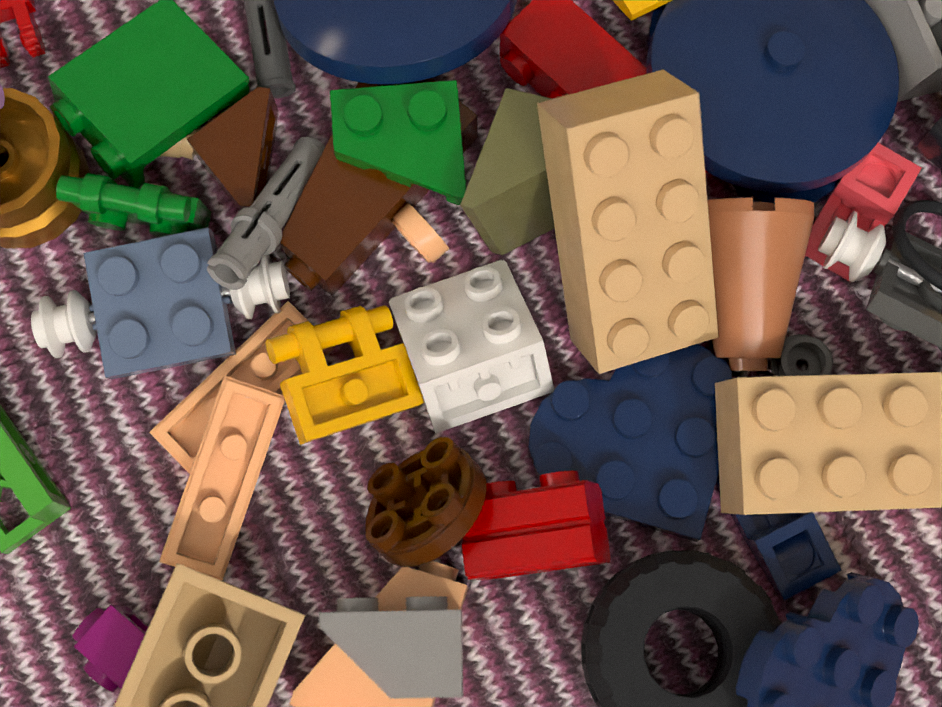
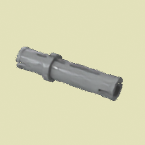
M301 137L298 139L292 151L269 179L252 205L241 209L235 215L230 225V235L207 263L209 264L207 267L208 273L218 284L231 290H239L246 284V279L263 255H269L278 247L282 240V228L289 220L325 149V146L320 141L311 137Z

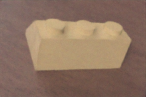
M177 563L114 707H267L305 615L282 604Z

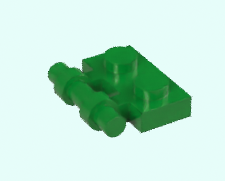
M87 173L84 179L62 175L58 180L56 196L59 201L70 202L89 215L88 223L111 230L125 231L127 222L150 226V234L164 237L208 228L212 213L199 198L173 194L166 186L144 183L141 188L118 185L108 176Z

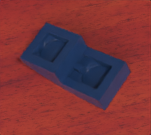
M717 477L715 485L720 493L719 477ZM813 512L753 515L731 514L745 542L780 599L786 600L842 571Z

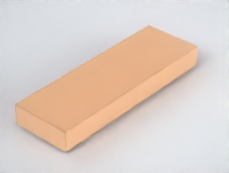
M289 301L280 308V313L272 315L235 350L236 355L229 356L149 432L189 474L224 375L283 395L280 383L285 379L302 374L300 365L295 358L273 364L266 350L267 339L287 334L288 326L308 321ZM334 348L323 349L324 356L328 355Z
M224 375L159 562L174 567L178 563L223 581L285 402L283 395Z

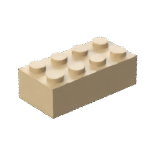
M660 70L537 103L570 340L598 374L718 338L699 93L665 70Z
M942 372L737 377L715 383L721 513L753 515L942 508Z

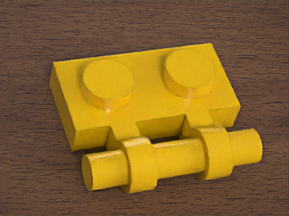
M386 305L365 310L362 306L341 311L340 318L314 326L309 321L288 326L287 334L266 340L267 354L273 364L295 358L302 371L301 375L285 379L280 383L300 445L424 404L404 343L380 349L375 334L393 328L392 314ZM347 342L352 347L355 358L328 366L323 349Z

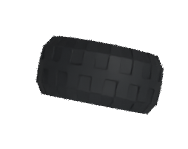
M668 550L647 555L630 563L617 572L601 588L591 604L584 623L581 640V662L585 681L597 707H748L747 698L736 695V685L743 658L756 634L761 630L773 633L782 624V620H779L771 603L773 601L762 586L756 584L745 573V570L730 561L712 556L710 553L694 550ZM673 610H685L700 617L712 630L718 646L717 665L710 680L698 690L687 694L670 693L661 688L649 674L644 659L645 638L652 623L662 614Z

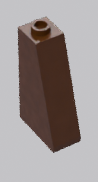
M429 78L425 80L402 84L426 83L436 81L432 78ZM358 82L355 88L401 84H367ZM459 101L464 153L478 138L477 114ZM332 133L282 232L280 245L289 259L284 264L285 269L308 290L312 291L318 284L333 297L396 228L391 222L393 220L392 217L407 202L414 208L430 190L413 183L411 187L387 179L379 170H363L337 160L334 153Z

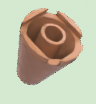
M753 198L707 200L718 338L712 339L715 357L729 358L728 365L731 371H767L768 358H781L815 217L814 203L807 200L775 198V204L753 202Z

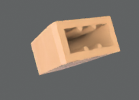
M430 561L419 565L418 570L401 567L375 598H378V611H406V597L423 596L447 597L448 610L462 611L468 586L456 582L458 569ZM335 643L293 691L289 705L294 707H433L436 698L391 699Z

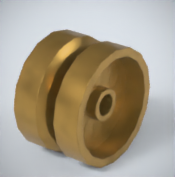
M3 88L5 102L3 108L0 109V246L3 248H33L56 239L77 220L81 212L74 204L57 199L56 188L59 178L64 175L84 179L85 175L90 173L81 148L36 97L13 88Z

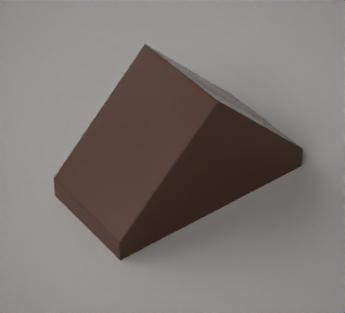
M255 88L187 139L200 163L239 211L250 207L269 181L279 110L270 88Z

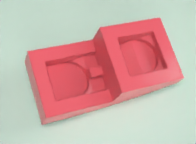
M877 143L867 157L852 171L841 177L813 222L805 256L822 266L824 265L827 255L819 252L818 248L836 216L847 221L851 213L856 211L858 212V228L866 232H870L879 224L884 225L885 228L886 224L897 212L922 167L884 145ZM837 261L828 268L849 281V266Z

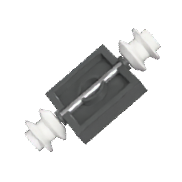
M853 211L847 221L836 216L818 248L819 252L827 255L823 268L828 269L839 261L849 266V281L855 282L869 275L876 265L873 272L877 275L866 310L877 315L887 326L899 331H908L936 345L942 351V291L927 282L912 269L901 255L893 235L886 244L884 225L879 224L870 232H866L857 227L858 212ZM906 232L909 241L919 255L942 274V250Z

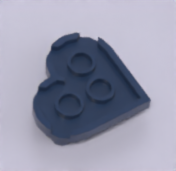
M695 344L617 368L610 381L584 378L578 381L569 380L560 383L553 393L541 402L530 424L528 453L536 475L539 477L540 475L552 472L578 471L580 481L587 480L599 484L602 490L605 515L694 542L700 541L719 472L715 383L732 379L729 365L723 359L715 357L709 349Z
M853 572L848 573V580L836 591L823 589L819 593L808 616L792 612L785 614L787 621H784L773 633L761 630L756 634L742 661L736 685V695L747 698L748 707H889L896 694V680L902 666L905 648L912 644L918 632L919 619L916 611L903 605L901 595L889 582Z

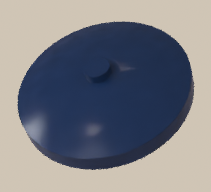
M273 0L279 24L286 40L304 60L333 76L367 84L416 82L436 77L466 64L485 51L500 36L508 25L517 0Z
M672 0L667 3L657 22L647 54L646 74L665 70L699 93L705 170L728 183L760 192L794 193L822 187L843 177L858 166L880 141L893 118L898 101L899 70L893 44L879 17L865 0Z

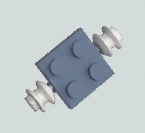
M209 228L85 252L84 259L92 305L76 290L68 293L67 303L62 306H56L49 296H43L39 302V310L33 311L31 315L32 331L37 345L40 348L47 347L54 358L62 357L65 344L75 342L82 352H89L98 334L105 378L109 379L236 355L227 304L233 303L235 308L247 319H252L255 306L263 303H268L276 314L280 313V300L290 298L286 270L282 261L272 263L270 255L264 254L259 266H255L242 288L231 290L221 286L211 278L207 271L209 266L207 264L208 260L217 252L214 232Z

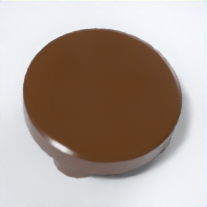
M443 436L434 439L424 450L413 454L399 465L395 463L382 465L372 474L367 485V490L373 498L366 516V539L388 562L397 566H418L440 557L466 535L481 512L487 486L482 468L466 451L459 448L452 439Z

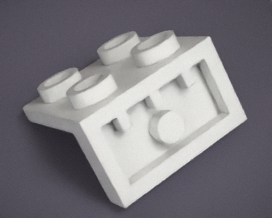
M499 260L477 267L462 274L395 296L389 300L435 434L554 391L544 341L506 261Z

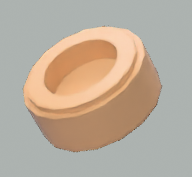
M408 202L392 217V224L428 263H434L449 250V247L437 232Z

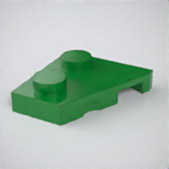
M457 80L330 90L333 146L337 160L363 170H379L387 179L411 187L412 183L445 195L446 201L455 205L461 204L466 192Z

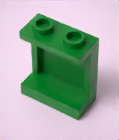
M173 0L157 1L48 76L55 100L50 105V109L64 130L73 137L80 133L93 146L91 153L95 161L110 178L116 179L121 176L131 187L136 188L141 187L145 183L143 170L149 163L220 111L223 113L249 94V77Z

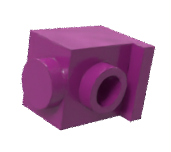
M110 604L105 611L101 607L95 609L81 622L72 636L77 641L74 647L88 659L87 663L83 666L85 672L95 682L110 692H114L118 687L122 689L149 625L126 606Z

